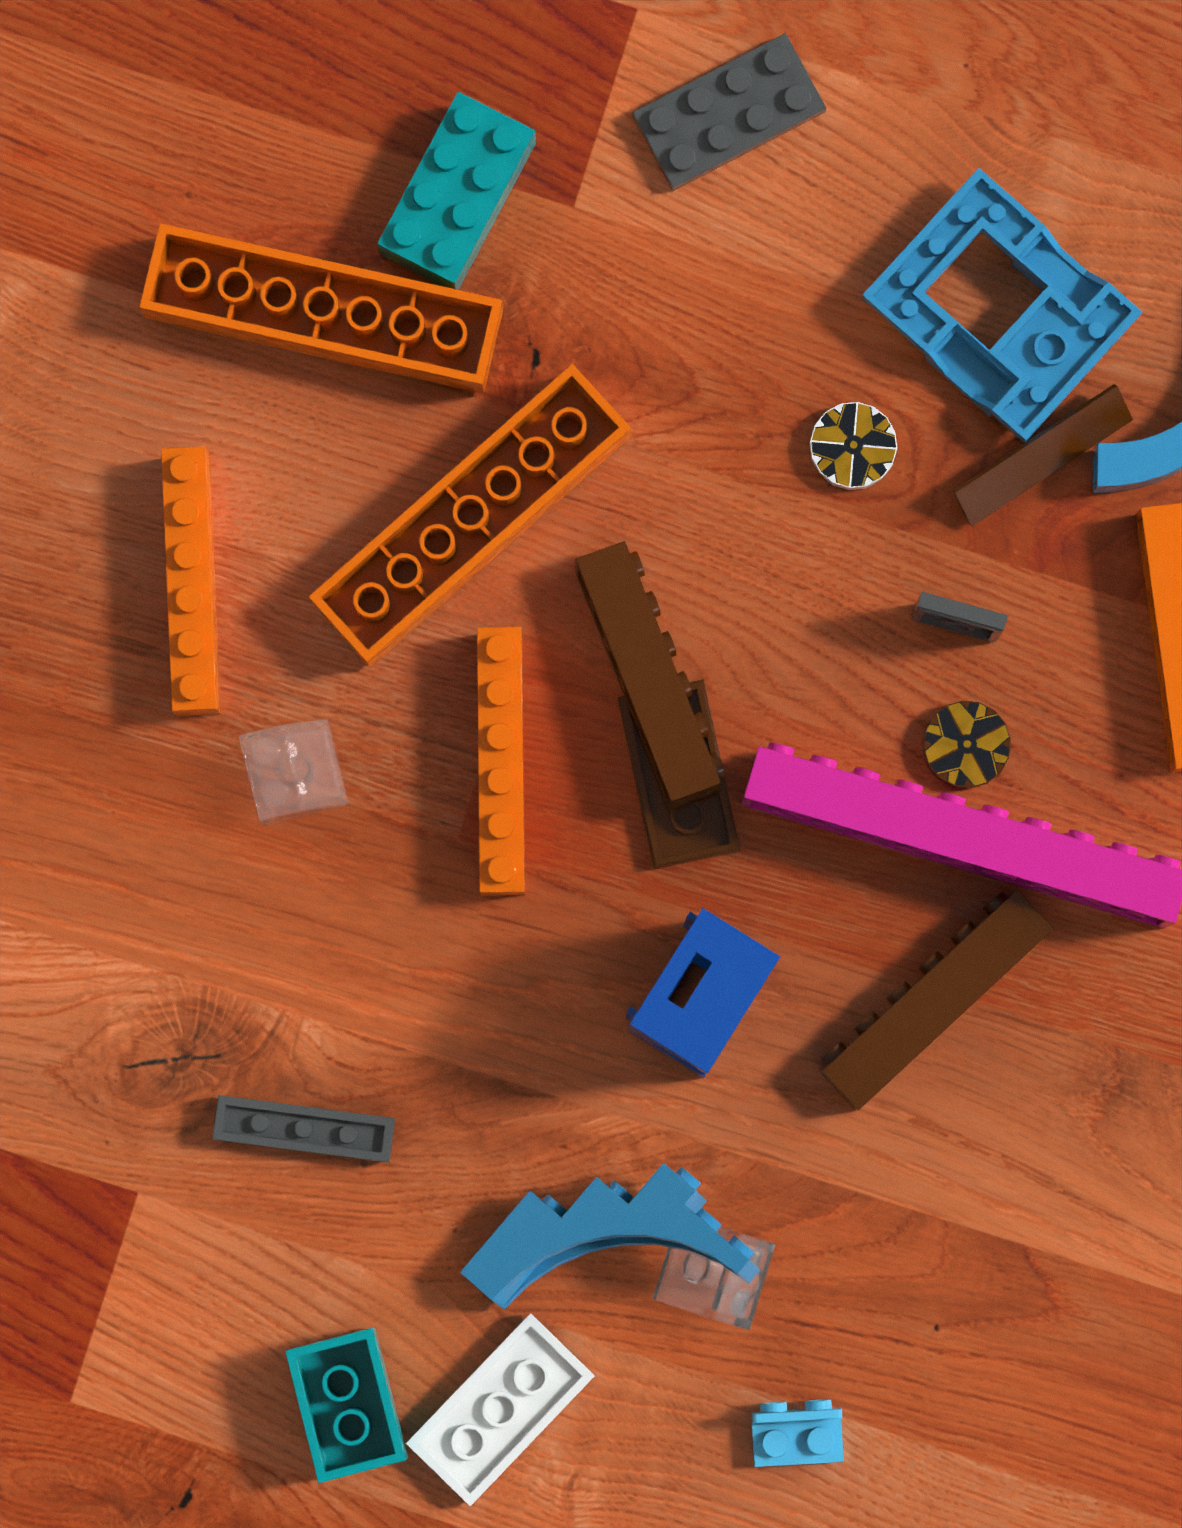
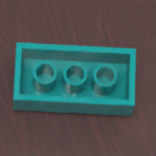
M458 91L377 243L379 255L439 286L459 290L536 145V130Z

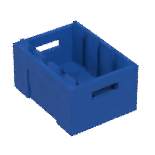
M702 908L698 916L689 912L683 926L689 931L640 1009L637 1011L630 1006L626 1019L631 1022L628 1030L630 1033L704 1078L780 959V956ZM693 962L706 970V973L682 1009L669 1001Z

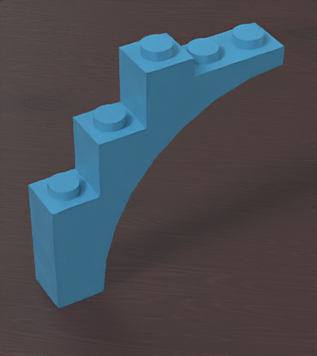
M663 1163L635 1197L615 1180L608 1187L598 1177L592 1181L568 1211L549 1194L541 1200L533 1192L529 1191L460 1273L501 1308L506 1309L530 1284L557 1266L590 1252L624 1245H659L689 1251L721 1264L748 1284L760 1269L749 1260L754 1255V1252L734 1235L728 1242L717 1233L722 1224L702 1208L707 1200L696 1191L701 1183L683 1167H680L675 1173Z

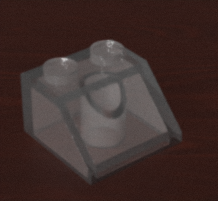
M328 719L284 724L239 735L258 818L263 826L349 805Z
M723 1227L719 1228L717 1233L728 1242L735 1235L754 1252V1255L749 1260L760 1271L749 1284L721 1264L689 1251L668 1247L653 1299L716 1321L750 1330L776 1244Z

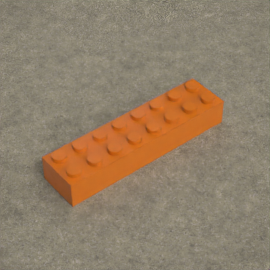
M161 223L159 224L139 307L146 319L481 394L485 392L503 314V302L501 299Z
M572 363L309 595L311 603L365 664L371 668L630 439L631 427Z

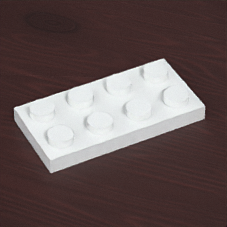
M530 1313L406 1444L471 1506L595 1375Z

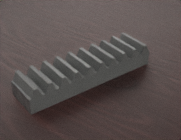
M218 1095L213 1139L390 1163L396 1118Z

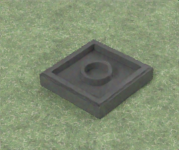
M921 592L912 614L913 621L992 643L996 642L1004 631L1008 617L1005 614Z

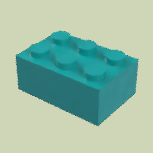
M375 1326L285 1351L318 1483L407 1460L408 1453Z

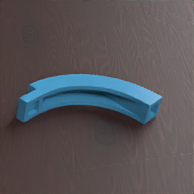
M1182 422L1160 434L1141 440L1124 443H1098L1093 450L1092 494L1116 493L1138 489L1158 483L1182 471Z

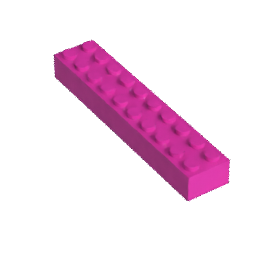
M769 742L767 748L758 747L742 800V806L1160 928L1169 927L1177 921L1182 903V869H1180L1181 861L1162 855H1155L1154 858L1149 859L1136 856L1137 848L1117 842H1112L1111 846L1107 847L1093 843L1095 836L1070 829L1064 835L1050 831L1051 823L1036 818L1026 817V820L1022 822L1008 819L1009 811L984 804L983 808L979 810L965 806V798L954 794L940 792V796H937V798L922 794L923 786L905 780H897V784L894 785L879 781V773L868 769L855 767L852 773L836 769L838 762L833 759L819 755H812L810 760L793 756L795 749L782 744Z

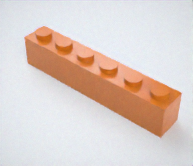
M205 446L161 448L172 711L177 717L220 715L210 454Z
M1182 503L1142 507L1135 514L1170 773L1182 772Z
M477 627L481 896H524L521 627Z

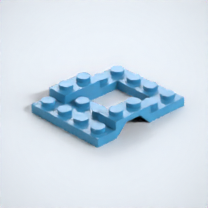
M980 168L973 173L865 291L861 298L926 356L925 360L989 417L993 415L1023 443L1032 436L1142 314V311L1112 284L1087 271L1063 250L1044 224ZM981 232L1013 260L1012 265L1042 291L1037 299L990 350L926 294L928 289Z

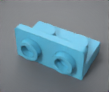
M831 1399L805 1401V1409L787 1410V1402L760 1403V1411L751 1412L754 1467L844 1462L841 1424L842 1409L840 1407H832Z

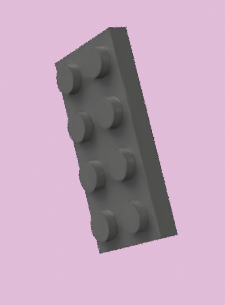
M785 33L634 111L632 117L672 191H675L826 112V106Z

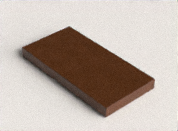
M704 679L689 682L693 696L688 697V701L693 713L700 711L706 723L709 736L703 739L709 754L716 752L721 761ZM624 696L617 697L654 870L740 852L725 777L720 778L721 785L717 793L668 810Z

